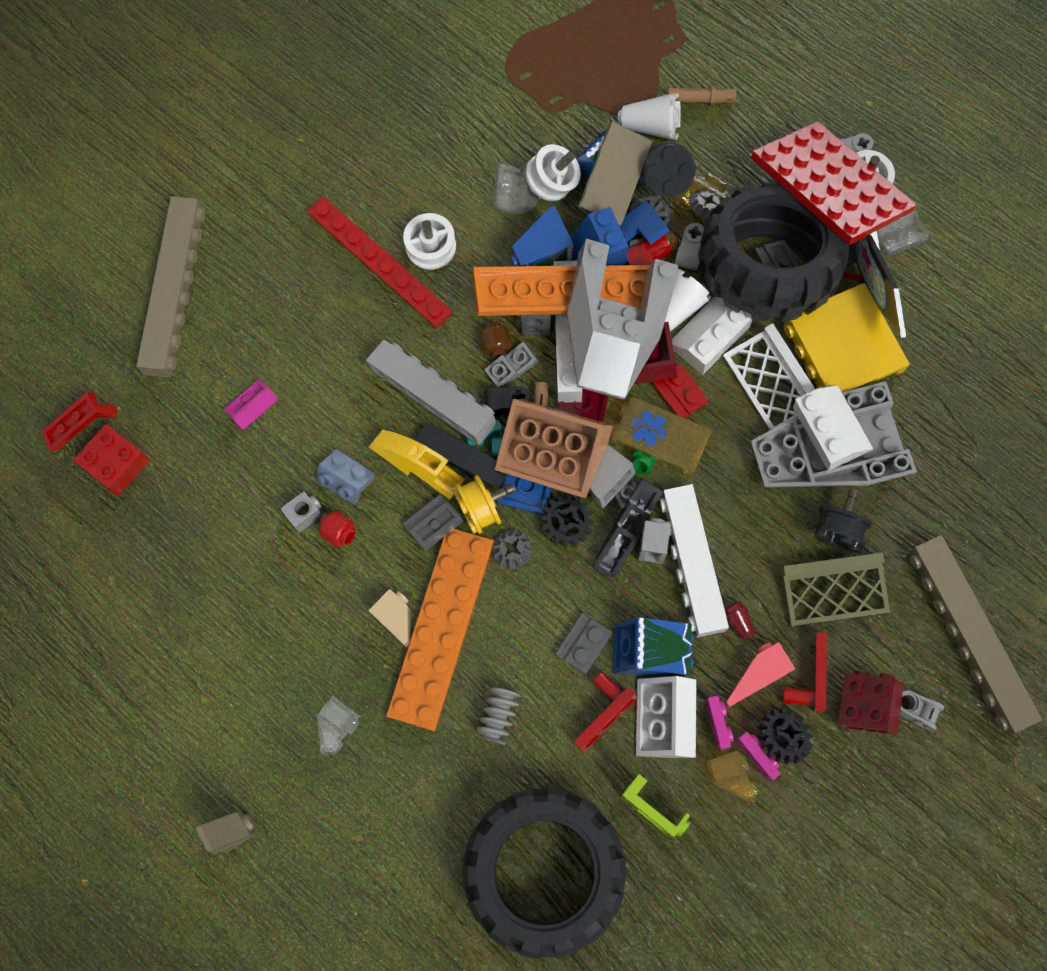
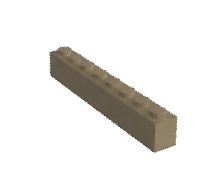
M174 196L170 198L136 365L143 375L171 378L172 370L176 368L177 359L175 354L176 349L181 344L180 329L185 323V305L189 303L188 288L189 284L193 282L192 267L193 263L197 261L196 247L197 242L201 240L200 226L201 222L205 220V209L196 198Z
M938 536L914 547L909 552L910 562L916 570L918 569L922 576L921 582L927 592L931 593L936 611L940 615L942 614L945 619L946 630L951 637L955 638L959 646L958 652L962 659L968 662L971 668V677L983 690V699L989 707H992L996 715L995 721L1000 730L1009 735L1042 721L1039 712L943 536Z

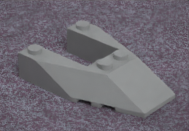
M586 239L578 254L566 314L570 327V343L573 347L576 384L579 388L624 400L660 339L675 287L678 265L658 259L654 260L646 272L640 309L600 298L609 245Z

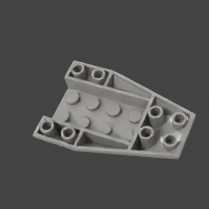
M887 382L842 393L872 445L873 450L828 471L798 416L751 440L764 487L868 486L915 474L917 471L910 450L903 449L890 410L894 403Z

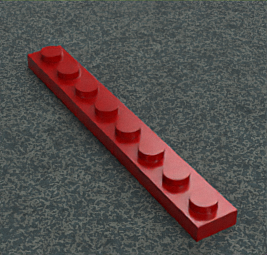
M324 196L307 210L308 215L436 330L453 314L449 307Z

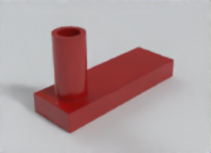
M86 392L41 431L49 451L57 452L96 418H114L117 414V408L112 404L98 403L94 393Z
M816 632L815 690L784 688V704L815 705V712L826 711L827 633Z
M604 672L600 673L593 683L612 703L574 741L575 745L583 753L637 700L636 694L629 687L623 691Z

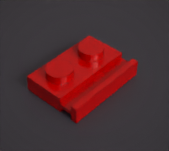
M679 364L676 366L678 377L653 381L652 386L679 422H681L685 417L690 416L708 404L709 400L684 367Z

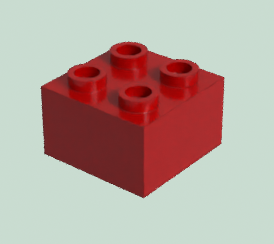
M105 424L73 461L119 496L150 459L109 425Z

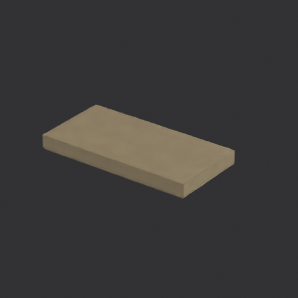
M613 121L610 122L578 208L591 214L611 207L619 226H621L652 141Z

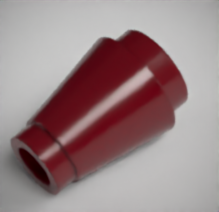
M738 601L724 609L728 623L742 640L755 634L746 605L743 606L742 602Z

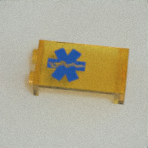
M633 396L629 404L624 402L619 414L622 416L619 424L615 423L611 430L610 436L613 437L612 446L616 447L619 442L683 469L682 476L692 479L712 430Z

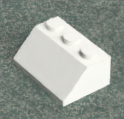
M714 297L672 339L673 350L703 375L749 329L752 315L743 310L736 313L724 305L723 298Z
M838 386L818 388L795 399L793 409L828 471L873 450L872 445Z
M679 676L637 679L636 756L696 758L695 679Z

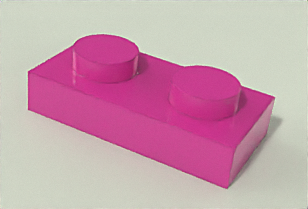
M718 696L710 697L705 701L718 751L731 747L730 742H733V734L730 726L726 727L724 717L727 716L724 701H719Z
M745 732L736 739V742L768 781L774 780L781 774L777 770L779 768L778 763L775 762L772 756L768 757L760 749L761 742L754 734L749 735Z

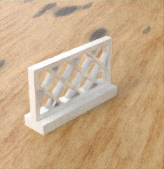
M773 323L765 327L763 332L723 354L726 362L769 430L797 416L796 412L789 410L792 399H797L815 390ZM762 339L768 346L766 354L752 352L754 344ZM738 353L748 355L745 366L734 364L731 357ZM751 356L764 359L761 370L748 367ZM767 359L778 362L780 365L778 374L764 371ZM746 372L760 374L757 386L746 383ZM763 375L777 378L774 390L760 387ZM779 379L791 382V394L777 391ZM751 389L756 390L755 396H754L753 392L751 391ZM759 391L773 394L770 406L758 402L757 396ZM775 395L789 398L786 410L772 407ZM763 409H767V410H768V414H767V415H766V413H765V411H764ZM771 411L784 413L783 422L774 427L769 419Z

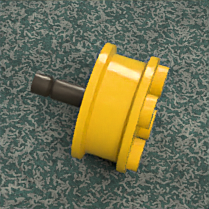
M476 475L474 476V481L464 486L457 484L456 489L452 490L473 534L476 532L482 533V528L495 522L498 525L501 524L494 502L516 492L512 483L506 485L505 488L502 487L489 493L488 489H485L480 477Z

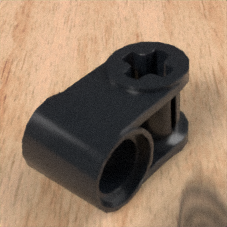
M520 386L491 387L484 390V404L494 411V417L509 415L513 399L521 398L529 401L528 391Z

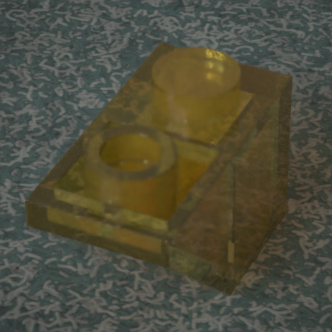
M735 751L706 761L714 787L747 804L756 802L755 796L758 795L753 780L749 781L746 774L749 767L744 755L740 756L739 751Z

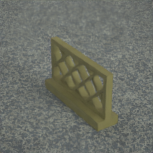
M883 552L779 567L780 577L783 578L790 626L889 613L890 607L882 565L884 562ZM869 569H876L878 579L873 586L862 579ZM855 571H861L859 575L854 573ZM843 573H849L855 578V581L848 590L837 582ZM837 574L834 579L829 575ZM819 576H823L831 582L824 593L813 586V583ZM805 578H812L810 582L805 580ZM790 580H800L806 585V588L799 597L791 591ZM858 582H861L870 589L863 600L851 593ZM834 585L845 592L838 604L827 596ZM810 588L821 596L814 607L802 600ZM873 592L881 597L882 608L873 609L866 604ZM848 596L860 603L856 610L850 613L841 607ZM824 599L835 606L829 616H824L816 610ZM800 602L811 611L805 619L796 620L794 609ZM863 606H864L866 609H868V610H865V611H860ZM840 610L843 614H836V612ZM814 613L819 616V617L811 618V616H812Z

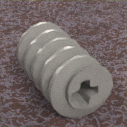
M491 688L490 693L495 697L487 698L486 701L492 707L483 709V712L489 717L480 718V722L485 727H477L476 731L482 735V738L505 746L506 743L500 737L509 736V733L503 728L504 726H512L507 717L516 715L510 707L519 706V703L513 698L522 696L506 689Z

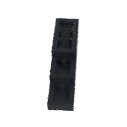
M427 423L415 440L449 460L447 465L453 469L456 467L473 479H475L474 476L478 475L482 482L495 490L500 488L508 475L495 470L497 460Z
M642 477L640 478L607 535L592 565L593 568L614 579L639 540L638 535L643 529L645 521L649 520L651 510L663 493L661 488Z

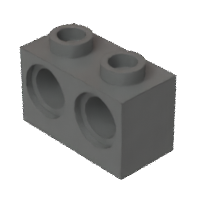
M552 314L517 315L518 326L522 327V335L550 337Z

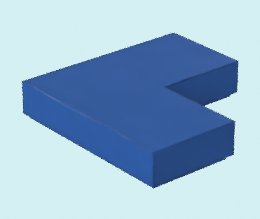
M644 201L627 214L620 226L626 242L641 232L647 241L652 244L670 231L647 201Z

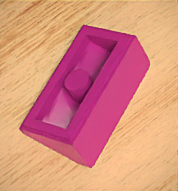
M258 379L224 408V411L241 429H245L278 399L271 389Z

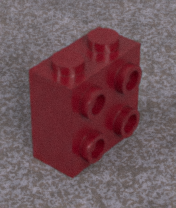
M858 670L855 671V674L845 673L838 724L852 730L897 735L904 684L895 679V675L880 673L879 677L870 676L871 673Z

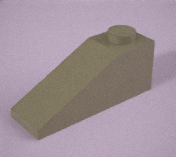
M242 812L227 815L195 828L208 853L229 852L255 836L252 830L255 828L252 819L248 814L244 815Z

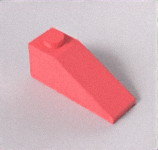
M769 642L757 649L759 654L752 659L725 701L726 709L795 670L779 642L773 646Z

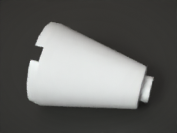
M672 93L624 105L622 110L618 112V123L631 131L669 140H677L679 133H675V128L680 127L681 105L680 101L675 99L679 97V94Z
M677 269L675 287L665 322H669L670 332L711 298L708 295L709 292L693 277L684 278L682 276L684 271Z

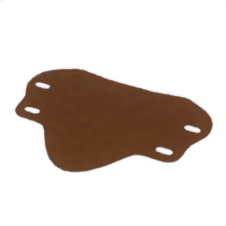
M595 0L554 23L520 36L508 54L505 63L507 75L516 87L531 94L544 110L552 113L559 112L576 102H585L605 111L618 114L624 105L656 98L661 58L681 47L685 42V34L676 19L674 1L663 0L666 4L655 10L652 8V5L661 0ZM671 34L676 35V39L668 43L663 42V38ZM529 70L533 72L530 77L524 80L519 79V75ZM558 94L563 96L558 102L554 104L549 103L550 98Z

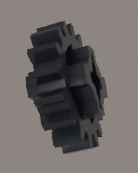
M568 494L565 500H563L561 495H558L557 502L551 499L548 503L550 508L544 507L543 513L547 516H541L540 521L546 523L542 526V531L549 532L546 537L547 540L555 538L554 545L556 546L559 542H563L564 548H567L569 542H571L574 547H577L578 539L584 543L586 541L584 534L590 535L592 532L588 526H593L594 520L589 519L593 511H586L588 503L586 502L581 505L579 503V496L574 501L571 500V494ZM563 506H570L569 508L564 510L558 509ZM577 510L582 515L583 521L579 519ZM566 517L571 518L568 525L564 524ZM551 519L552 522L556 523L558 531H555V529L553 528ZM570 532L577 533L573 536H565V534Z
M782 708L779 712L773 709L761 719L762 722L757 727L761 730L757 738L764 741L760 747H767L769 750L767 756L775 755V762L777 763L783 759L785 765H789L791 762L797 764L810 754L809 750L813 747V744L809 742L813 735L807 733L810 726L803 725L802 721L804 718L801 716L797 719L795 711L792 710L787 714L785 708Z

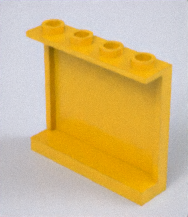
M865 283L828 298L827 303L809 315L803 312L802 316L798 319L786 321L784 324V331L789 339L792 338L795 344V352L800 359H803L806 365V373L810 379L815 381L816 389L838 386L842 393L851 391L893 373L895 376L903 373L910 365Z

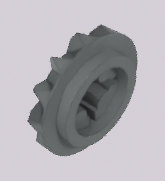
M707 189L704 192L697 190L696 193L691 194L689 206L695 214L708 219L711 211L722 201V197L715 196V192L709 193Z
M515 529L504 531L497 536L492 546L495 560L501 566L509 569L523 566L529 560L532 552L530 540L524 533ZM517 542L516 549L518 553L511 552L507 555L508 548L504 543L513 545Z

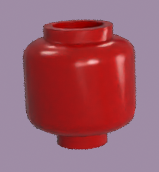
M339 511L325 514L319 522V535L334 547L349 545L356 535L355 523Z

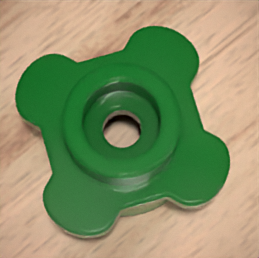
M639 450L634 451V459L630 462L633 463L635 473L639 475L652 473L653 469L651 467L655 464L656 459Z

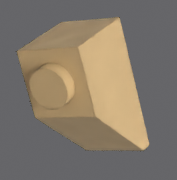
M389 589L369 609V612L408 648L410 644V609L406 604L409 600L401 592L397 591L395 594Z

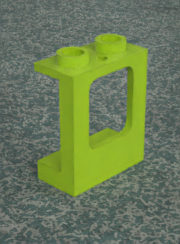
M638 774L620 798L668 837L681 836L690 825L687 822L690 815L688 813L682 814L673 825L637 795L647 782L645 778Z

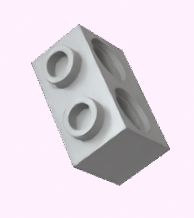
M655 518L645 521L638 561L663 564L667 554L670 524H666L662 519Z

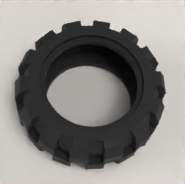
M763 183L760 188L748 185L737 189L731 197L727 195L711 211L710 217L705 221L698 252L699 267L704 275L707 286L715 297L719 295L723 297L726 307L736 313H739L740 310L752 314L751 319L767 322L770 317H779L780 322L798 319L802 316L803 312L809 315L827 303L828 298L835 294L848 263L849 246L785 188H781L779 183ZM760 236L780 240L785 239L787 243L796 247L804 255L808 263L794 268L770 267L750 258L741 250L737 243L744 239Z
M548 787L541 789L530 788L513 793L508 798L497 802L484 814L479 824L473 829L466 845L464 865H462V878L468 899L467 904L476 922L480 923L492 940L503 948L506 947L519 953L520 956L535 959L557 957L558 959L577 953L576 951L586 945L593 944L606 931L614 916H617L624 898L623 893L627 874L626 858L620 844L621 840L612 824L599 811L600 809L585 798L576 796L566 790ZM537 821L556 822L573 830L588 848L593 865L592 884L584 902L567 917L550 922L530 920L515 912L503 898L496 876L498 856L506 840L522 826Z

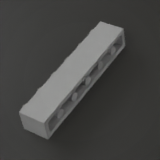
M383 340L366 359L371 371L471 441L480 445L497 424L494 418V411L485 404L481 406L476 403L475 398L468 392L462 393L457 390V386L449 379L445 381L441 379L433 368L422 366L421 361L414 355L408 356L403 353L404 350L394 342L390 344Z

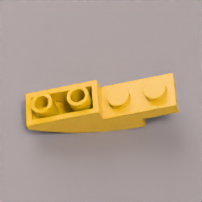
M382 430L369 446L370 449L407 476L410 472L414 473L448 499L453 497L454 493L452 490L456 489V485H461L465 480L446 466L449 460L427 446L398 433Z

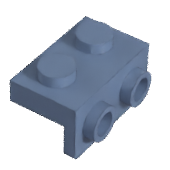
M336 449L319 464L316 481L338 494L342 499L355 505L358 502L360 493L374 480L375 473Z

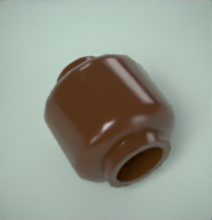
M499 322L485 325L479 334L483 353L487 356H492L493 359H498L502 355L506 356V353L512 348L509 330Z

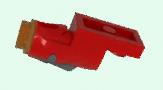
M669 231L652 244L645 237L631 240L626 265H651L655 259L661 260L673 253L679 247L675 234Z

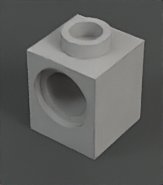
M302 492L280 508L299 533L322 516L318 510L322 507L314 495L308 497L305 492ZM301 507H309V511L305 515H298Z

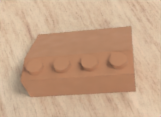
M513 399L495 470L586 498L607 449L613 425L524 399Z

